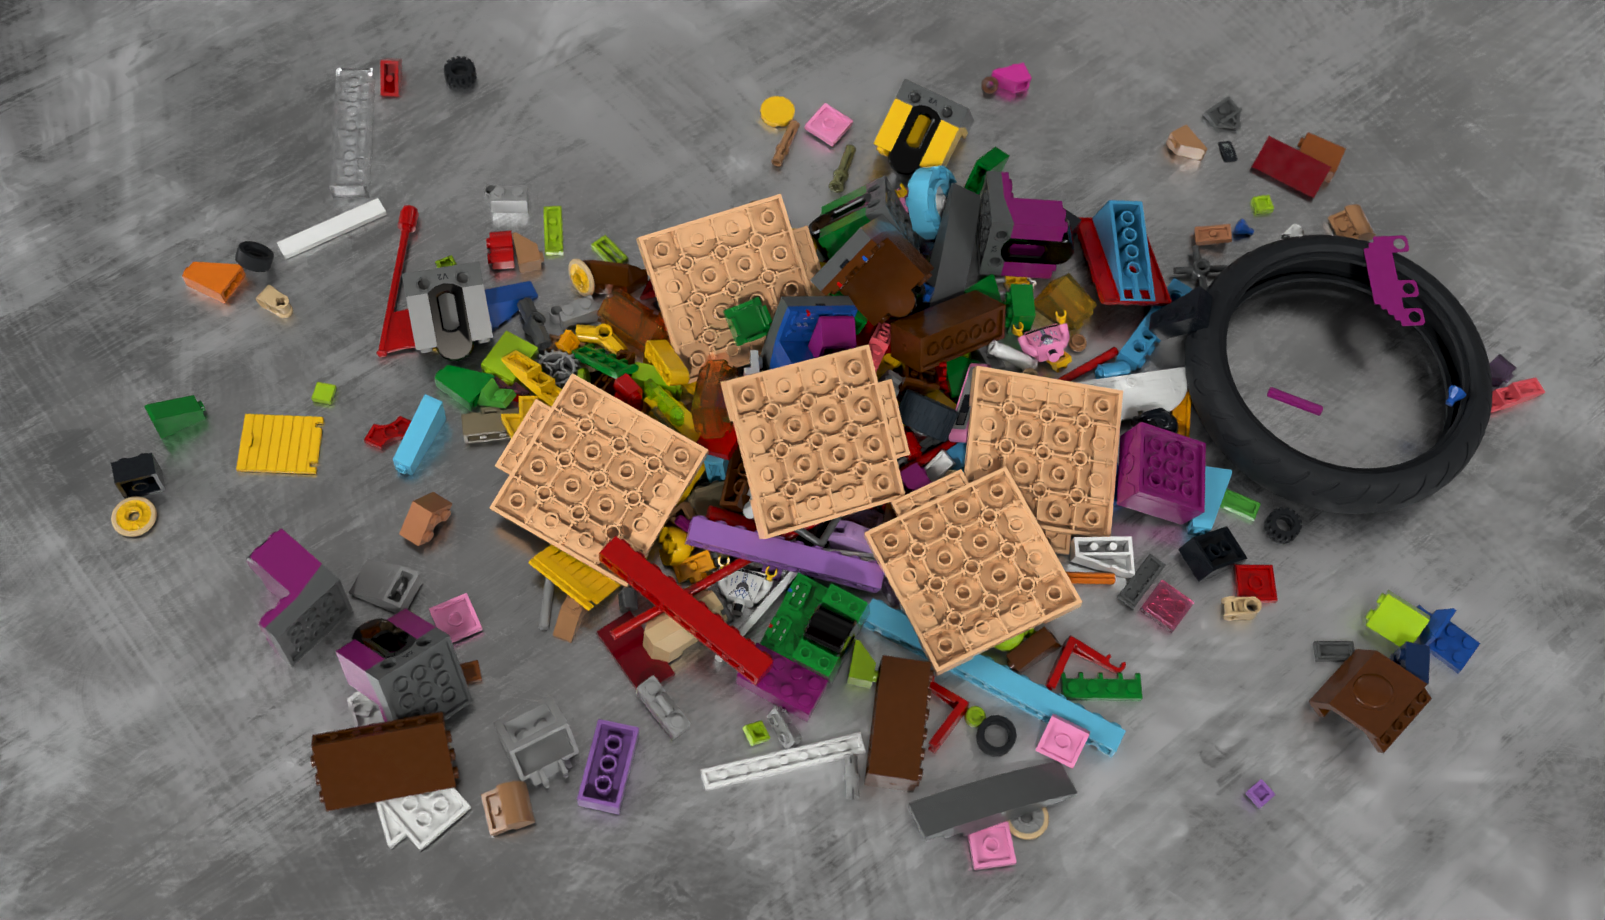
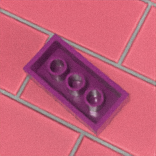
M757 642L756 647L759 650L771 655L774 661L772 669L757 686L740 673L737 675L736 684L778 707L782 706L787 712L808 722L827 688L828 680Z

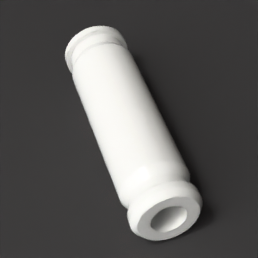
M994 340L988 346L989 354L1021 369L1037 368V359Z

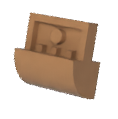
M1358 204L1345 206V210L1328 217V221L1337 236L1351 237L1364 241L1372 240L1376 236L1364 211Z
M511 781L496 785V789L481 794L490 835L495 836L511 829L517 830L535 823L526 782Z

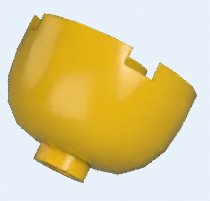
M664 527L660 532L659 543H662V549H659V554L665 566L681 564L691 555V551L694 549V546L685 544L687 533L679 527Z

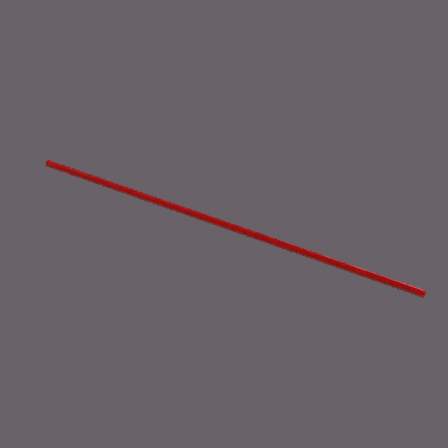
M1113 347L1061 376L1058 380L1071 382L1098 365L1114 358L1119 354V351L1116 347ZM948 440L903 465L899 470L902 472L914 463L921 467L930 462L941 450L947 451L959 442H950ZM821 523L804 527V529L808 531ZM791 531L779 536L784 537L787 541H791L798 537L799 534ZM738 558L686 589L692 595H695L752 563V561ZM653 606L612 629L610 634L616 640L662 614L663 611L657 606Z

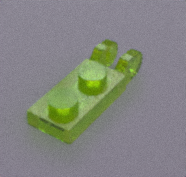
M649 378L645 381L644 393L647 398L653 399L657 403L659 410L663 413L666 412L670 416L672 424L675 426L684 424V413L652 379Z

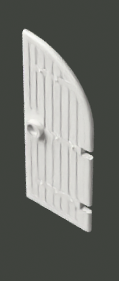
M1186 367L1076 382L1122 390L1121 421L1131 420L1134 416H1139L1138 412L1144 413L1157 408H1164L1170 412L1182 402L1188 390Z

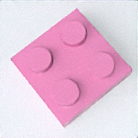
M824 103L805 124V130L833 147L853 125V120Z
M467 593L429 608L436 627L450 635L452 643L483 630Z
M1052 714L1035 751L1073 769L1091 731Z
M1008 821L968 835L974 870L1010 866L1017 863Z

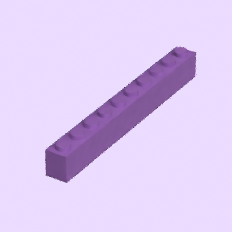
M693 516L685 541L686 545L795 573L799 572L803 575L872 593H877L882 587L884 572L877 561H863L858 556H844L839 551H825L820 546H806L801 541L790 542L781 536L759 539L758 531H748L743 526H729L724 521H710L705 516Z

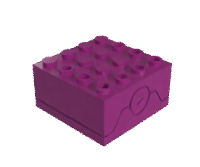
M1140 422L1122 434L1119 445L1117 505L1180 525L1204 513L1206 443L1144 422Z

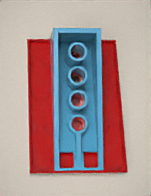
M1109 200L1092 218L1078 217L1082 221L1077 235L1079 241H1081L1093 283L1096 285L1102 304L1164 306L1172 302L1146 233L1142 201Z

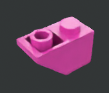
M1024 63L997 68L992 71L991 75L997 79L998 87L1012 93L1029 89L1032 79Z

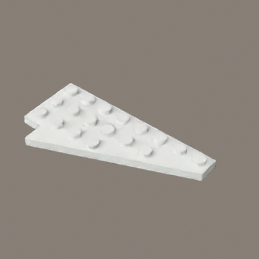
M359 691L347 699L355 727L385 722L379 706ZM455 788L376 802L386 841L390 849L408 836L414 845L422 851L471 809L470 805Z

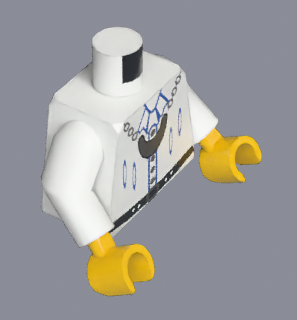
M721 555L718 557V564L720 565L718 570L729 564V556H727L726 563L720 562ZM770 566L766 568L765 573L741 568L718 581L717 584L721 594L726 597L727 603L733 604L731 613L743 615L744 607L753 608L755 604L763 601L770 593L774 582L773 577L778 574V568H776L773 575L769 573Z

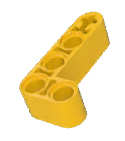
M666 339L647 340L643 363L654 365L667 386L688 385L689 371Z

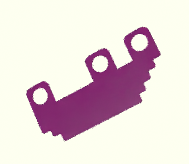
M1404 235L1373 237V243H1369V248H1364L1363 250L1374 304H1380L1381 309H1387L1388 314L1394 315L1395 320H1400L1402 326L1424 325L1425 319L1422 309H1404L1402 298L1417 297L1419 295L1418 286L1414 280H1398L1392 254L1409 251L1407 237ZM1402 239L1405 242V247L1403 249L1396 248L1393 244L1394 240ZM1404 284H1412L1415 291L1412 294L1404 292ZM1411 312L1419 313L1421 316L1420 321H1411L1409 314Z

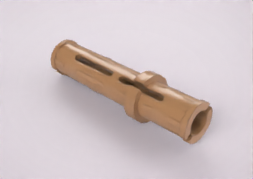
M791 120L780 144L776 146V153L771 163L777 167L782 165L785 156L789 154V147L800 127L797 121Z

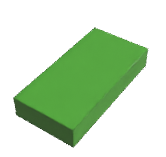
M1226 488L1220 507L1254 521L1261 503Z

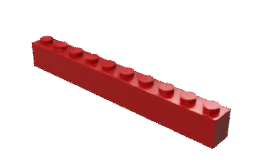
M615 536L599 552V561L755 686L772 669L774 661L770 654L765 651L762 652L751 639H746L740 635L736 627L729 626L724 622L722 616L711 612L703 601L696 600L688 589H682L677 585L673 577L666 576L656 564L648 562L641 552L634 551L626 540Z

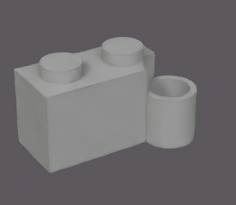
M488 184L484 187L485 200L490 203L492 213H528L529 197L527 186L498 185L497 187L495 184Z
M591 295L565 303L563 307L559 304H554L549 308L550 321L553 324H560L563 332L566 329H576V324L588 325L599 321L598 308Z

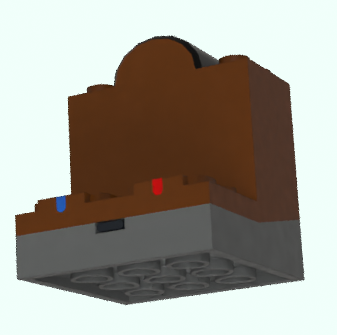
M882 214L862 226L810 281L825 296L831 293L835 295L838 291L844 296H849L863 316L873 326H876L878 323L882 325L891 316L894 318L907 317L921 306L926 296L923 283L932 276L930 272L934 267Z

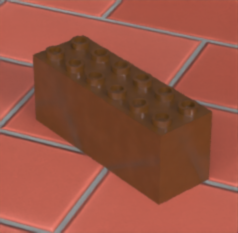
M974 290L891 323V357L921 373L938 366L939 363L948 362L987 346L994 340L999 341L1005 338L1006 305Z
M882 655L876 681L864 785L912 793L916 786L919 787L923 776V768L920 767L925 757V748L922 747L927 738V728L924 727L929 719L930 709L927 707L932 693V689L929 688L934 674V670L930 669L931 662Z

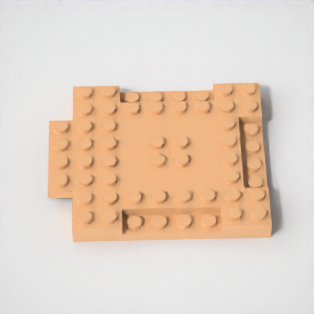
M781 194L636 238L672 347L689 371V383L750 364V350H758L760 357L767 336L736 346L724 316V310L759 297L761 304L767 306L773 321L781 297L825 296L810 281L821 269L808 225L792 230Z
M869 344L720 382L729 419L734 423L752 495L750 503L759 539H768L892 502L905 495L897 458L910 455L892 379L878 382Z
M976 366L972 371L969 406L971 408L964 465L965 477L971 483L1006 466L1056 554H1069L1071 537H1111L1123 391Z
M572 373L552 407L537 399L534 401L495 464L496 468L507 473L509 477L491 504L490 509L625 588H629L630 585L599 561V552L617 536L619 539L626 540L634 551L641 552L647 558L648 552L686 488L690 486L709 451Z
M1006 466L971 483L968 482L962 469L892 501L891 506L897 517L864 532V538L889 581L918 637V641L928 661L931 662L936 676L1042 623L1046 624L1082 605L1081 598Z

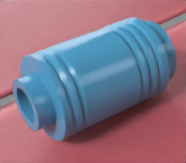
M1125 361L1100 364L1095 369L1096 379L1130 375L1131 373L1130 365Z

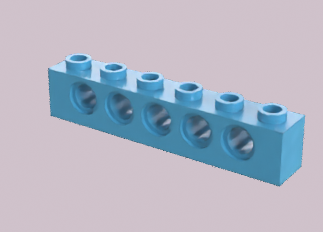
M1176 278L1167 287L1170 298L1173 301L1193 290ZM1154 305L1120 350L1115 360L1116 362H1128L1133 373L1138 367L1142 368L1147 360L1145 359L1146 355L1150 356L1156 348L1154 344L1161 342L1158 337L1149 331L1151 314L1164 306Z

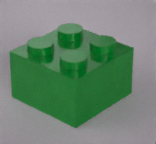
M1011 284L1009 291L1005 293V301L1002 302L1006 305L1005 327H1007V334L1014 335L1012 333L1013 324L1016 329H1020L1018 324L1022 322L1024 325L1022 333L1024 335L1025 332L1031 330L1036 317L1033 284Z

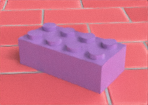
M598 719L577 797L578 806L620 814L639 738L638 727Z

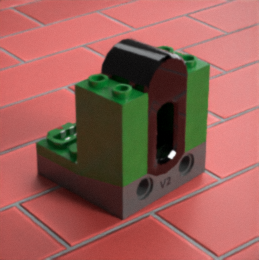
M886 175L822 206L820 216L813 220L808 227L814 244L823 259L827 261L862 226L882 214L920 252L919 235L916 231H913L910 217Z
M798 572L778 611L764 633L760 644L833 684L870 615L869 604L832 583L827 588Z

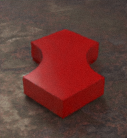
M399 416L394 422L387 425L373 424L364 442L382 450L390 442L403 439L411 420Z

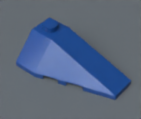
M531 281L485 289L492 332L497 330L504 321L510 320L512 315L519 310L517 307L519 300L526 297L534 301L538 298V294Z

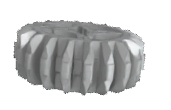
M552 348L550 353L545 350L544 356L539 354L538 360L534 359L535 362L542 366V372L554 378L556 386L563 389L571 374L573 373L577 376L578 369L582 368L580 361L574 359V354L568 355L567 351L563 353L561 349L555 352ZM565 365L572 370V373L565 369Z

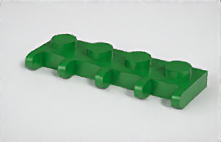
M592 343L571 351L574 354V359H578L581 363L615 379L626 373L630 375L639 369L637 364L629 365L626 359H616L617 356L613 353L605 354V349L603 348L595 349V345Z
M1062 672L1060 677L1061 694L1067 700L1141 701L1143 699L1140 673H1135V679H1123L1122 673H1117V679H1103L1102 672H1098L1097 679H1084L1083 672H1078V678H1066L1065 672Z

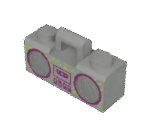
M654 675L636 688L635 693L672 741L690 728L691 723L676 706Z

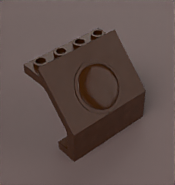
M1356 649L1308 702L1319 717H1325L1332 710L1367 735L1377 752L1384 753L1432 698L1425 689L1427 683L1379 651Z

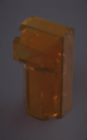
M621 288L613 290L611 292L613 296L611 298L606 297L597 312V316L600 317L597 318L598 322L610 325L615 334L643 354L647 340L666 339L671 345L662 313L659 312L658 315L653 314L654 310L648 308Z
M724 359L708 360L705 366L699 370L691 414L695 432L698 434L700 432L705 439L722 438L725 436L724 432L729 430L730 433L734 430V423L729 419L720 382L738 378L739 376L737 368L728 365V362Z

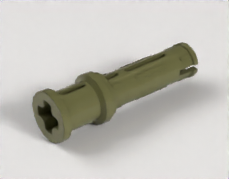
M849 144L845 147L839 167L833 173L834 178L829 183V188L835 193H842L844 191V183L849 178L848 170L856 152L855 146Z

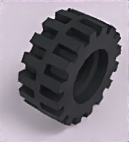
M457 56V58L452 57L451 61L447 60V64L445 63L444 75L447 84L451 85L452 88L457 87V89L463 87V89H466V86L471 87V83H475L476 69L471 59H466L465 56L462 58ZM458 70L466 71L463 75L454 74Z
M1283 507L1276 508L1265 520V532L1270 534L1269 538H1274L1276 543L1280 541V544H1284V542L1286 544L1290 543V541H1293L1302 529V520L1298 519L1300 516L1298 514L1295 515L1294 510L1289 511L1288 507L1285 509ZM1276 520L1285 521L1289 525L1290 530L1284 531L1280 529Z

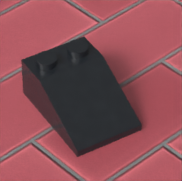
M1227 526L1193 537L1178 549L1198 582L1211 578L1248 559Z

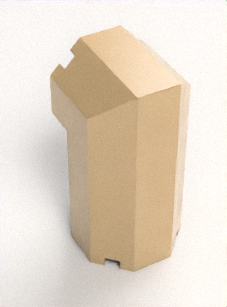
M708 588L693 595L696 600L703 601L711 612L722 616L721 610L724 609L723 605L712 590L708 591ZM663 612L647 622L644 631L643 647L652 659L663 660L669 663L680 657L683 650L699 640ZM725 614L722 617L724 622L727 623L728 618Z

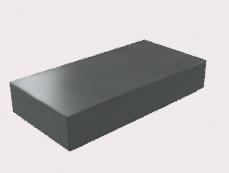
M1353 641L1313 642L1316 662H1345L1355 651Z

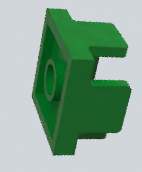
M759 297L723 311L736 346L767 336L772 319L767 306L761 304Z

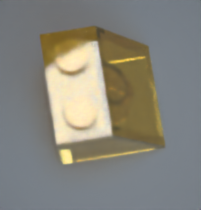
M1070 273L1051 281L1034 299L1035 310L1054 324L1060 325L1056 321V311L1059 317H1063L1064 309L1067 312L1065 324L1067 323L1069 332L1080 329L1083 326L1082 322L1094 313L1093 309L1097 306Z

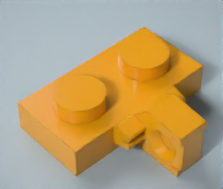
M705 550L688 557L681 564L673 565L678 583L690 580L692 584L707 577V572L717 569L710 550Z

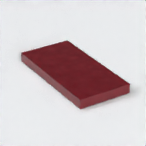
M1268 136L1252 165L1253 168L1312 198L1317 194L1331 169V166L1271 136Z
M630 610L596 631L599 639L635 689L653 675L660 684L675 676V672L668 662L652 659L643 647L644 629L641 625L618 639H613L610 631L634 618Z

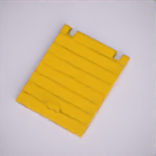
M245 414L236 471L316 474L317 468L310 466L311 464L318 463L322 428L316 427V424H323L324 417Z
M553 545L548 546L529 560V564L588 611L594 607L590 603L591 601L597 605L621 586Z

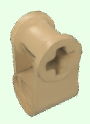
M268 285L255 298L261 307L271 311L280 318H288L293 314V307L289 304L288 297L271 285Z
M1228 596L1221 599L1225 611L1223 619L1227 621L1252 620L1262 608L1261 601L1256 597ZM1247 606H1251L1254 611L1249 610Z

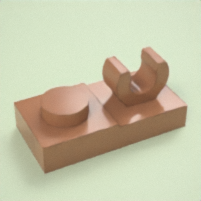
M1231 224L1194 227L1195 243L1198 246L1232 242Z

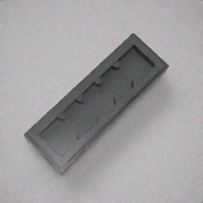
M1149 554L1117 598L1134 609L1166 564Z

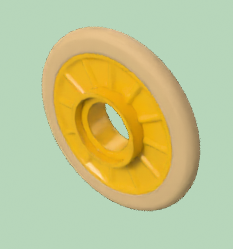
M572 259L568 270L574 288L584 297L592 296L595 290V283L590 269L582 260Z
M141 496L126 498L114 508L111 516L112 525L121 535L128 537L142 535L154 525L157 518L156 507L149 499ZM138 512V519L134 521L129 520L130 514Z

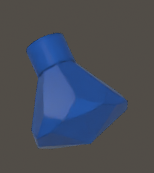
M1241 218L1234 228V233L1236 235L1248 234L1252 236L1254 229L1250 228L1247 222Z
M1451 385L1449 387V396L1445 403L1452 407L1456 401L1463 399L1466 393L1461 388Z

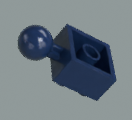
M1405 642L1390 655L1389 659L1427 683V685L1429 684L1430 646Z

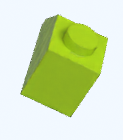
M855 640L847 684L871 688L872 682L876 683L878 670H875L876 662L860 640Z

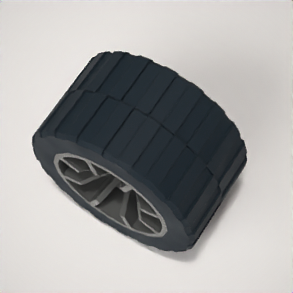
M910 389L906 390L899 405L904 425L910 427V430L925 437L930 436L942 442L947 441L959 415L958 411Z

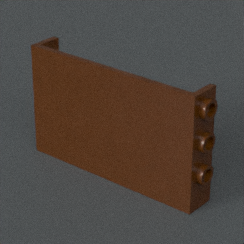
M443 711L312 735L311 748L313 755H311L312 768L317 769L315 781L317 786H321L319 798L320 803L325 804L326 811L455 788L456 779L459 778L458 766H453V761L456 760L455 750L450 748L449 743H452L451 730H446Z

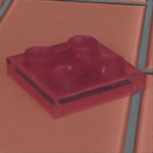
M1161 580L1139 611L1172 634L1194 602L1167 582Z

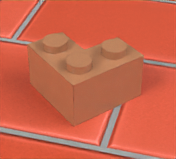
M435 492L414 500L399 535L417 546L430 542L434 536V527L449 518L451 514L450 508L453 503Z

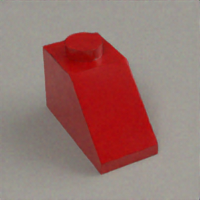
M383 58L380 60L381 96L399 97L402 80V59Z

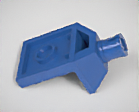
M1418 605L1417 608L1430 615V621L1420 634L1421 645L1430 646V654L1458 674L1480 643L1450 621L1457 611L1454 608L1440 609L1430 613L1422 608L1421 605Z

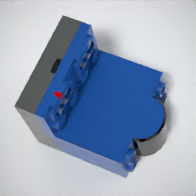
M781 297L760 354L766 369L770 370L813 359L814 356L808 345L819 316H853L855 318L858 310L850 297Z

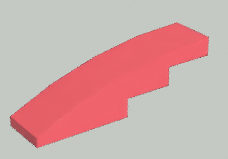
M1536 377L1513 382L1507 387L1495 389L1492 391L1491 413L1543 395L1545 390Z

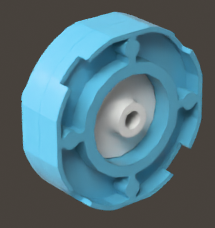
M943 165L918 168L912 175L911 180L908 181L909 193L906 198V206L909 210L912 229L925 240L936 239L951 183H957L953 173Z

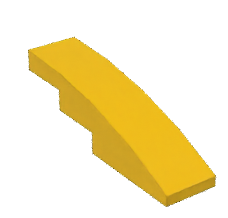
M517 350L501 358L506 367L527 388L551 406L553 405L562 389L556 386L554 378L542 372V366Z

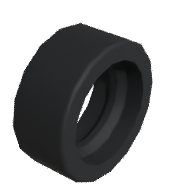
M253 241L241 242L235 255V261L240 266L254 272L268 271L274 258V253L270 248Z
M991 715L985 718L978 727L976 734L977 744L980 749L993 757L1007 754L1014 746L1017 737L1016 728L1013 723L1000 715ZM991 725L1003 727L1008 733L1007 743L1001 747L990 745L984 735L987 727Z

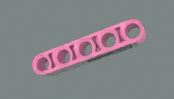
M971 363L969 365L955 409L959 412V415L949 434L950 442L967 443L971 408L969 406L972 371L976 366L991 368L990 364Z

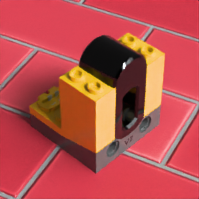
M904 79L873 144L877 147L878 153L888 157L889 165L897 175L905 179H911L918 168L941 165L946 167L960 138L966 139L974 119L969 108Z

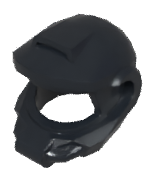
M1164 408L1149 410L1139 416H1134L1130 423L1134 427L1140 422H1144L1177 433L1179 428L1177 419Z

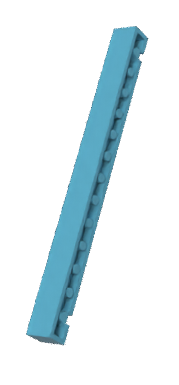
M872 598L869 604L870 615L863 627L873 632H879L882 637L928 660L905 613L899 609L889 607L882 600ZM978 654L973 659L949 670L954 675L1047 724L1052 714H1055L1091 731L1085 744L1097 747V750L1110 757L1117 751L1126 732L1119 724L1103 719V716L1098 713H1091L1079 703L1068 701L1064 695L1049 691L1045 685L1030 681V678L1026 675H1019L1013 672L1010 667L994 662L989 656Z

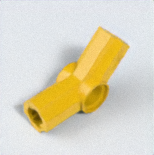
M576 324L575 336L580 342L597 343L599 346L604 347L609 354L617 355V352L621 349L629 351L625 344L613 333L610 325L590 326ZM601 334H607L608 336L602 337V336H600V335H601Z

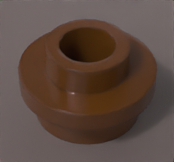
M993 76L985 77L981 83L983 91L989 94L994 93L999 85L997 79ZM991 81L993 85L988 88L987 83Z

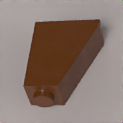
M1044 626L1006 655L1009 659L1007 663L1013 671L1017 670L1022 673L1061 648L1062 645L1053 633Z

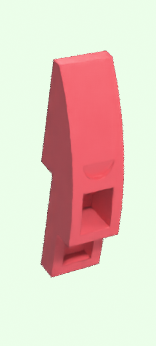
M878 323L868 343L875 372L891 342V325L889 323H883L882 325Z

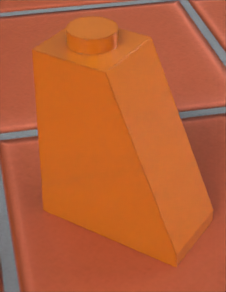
M192 262L182 275L186 286L224 304L246 276L243 267L239 264Z

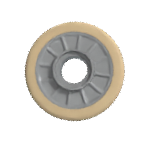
M1046 807L1030 812L1029 814L1032 816L1030 822L1023 821L1021 816L1008 820L1010 832L1016 837L1026 840L1041 836L1049 824V814Z

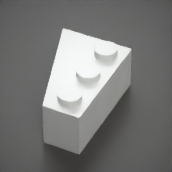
M1132 536L1074 537L1070 541V562L1102 572L1114 573L1115 576L1129 580L1135 575Z

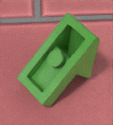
M491 378L481 390L477 403L479 406L507 408L517 395L512 389L499 388L495 380Z

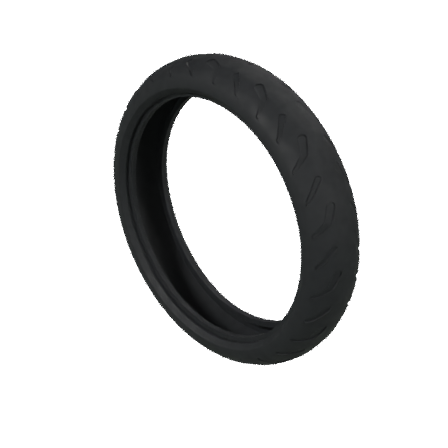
M1320 234L1295 236L1260 246L1233 261L1213 280L1206 289L1212 296L1208 328L1188 333L1186 338L1185 367L1189 393L1201 423L1219 450L1242 473L1268 491L1293 503L1333 513L1376 514L1404 508L1436 493L1461 473L1477 451L1485 435L1492 408L1491 370L1481 336L1464 307L1433 275L1408 258L1398 253H1392L1398 280H1414L1417 283L1419 295L1417 297H1403L1402 302L1404 309L1420 308L1423 311L1424 325L1413 327L1426 341L1439 365L1445 386L1446 401L1451 385L1461 388L1466 393V396L1456 401L1452 407L1446 404L1445 420L1436 444L1427 452L1412 460L1388 467L1352 468L1327 463L1308 456L1280 440L1254 416L1237 390L1231 375L1227 356L1229 321L1234 311L1254 295L1281 284L1321 281L1351 287L1373 296L1363 250L1364 248H1369L1370 242L1351 237ZM1406 283L1403 285L1404 292L1412 294L1415 291L1412 284ZM1411 312L1409 319L1413 322H1419L1421 316L1417 312Z

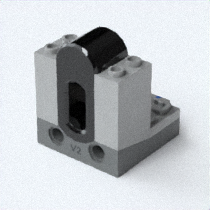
M479 261L402 274L416 350H421V353L432 352L433 347H436L438 354L444 359L459 361L471 354L475 340H478L480 344L490 342V338H493Z

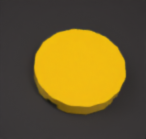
M769 97L761 105V118L771 127H785L794 119V105L785 97Z

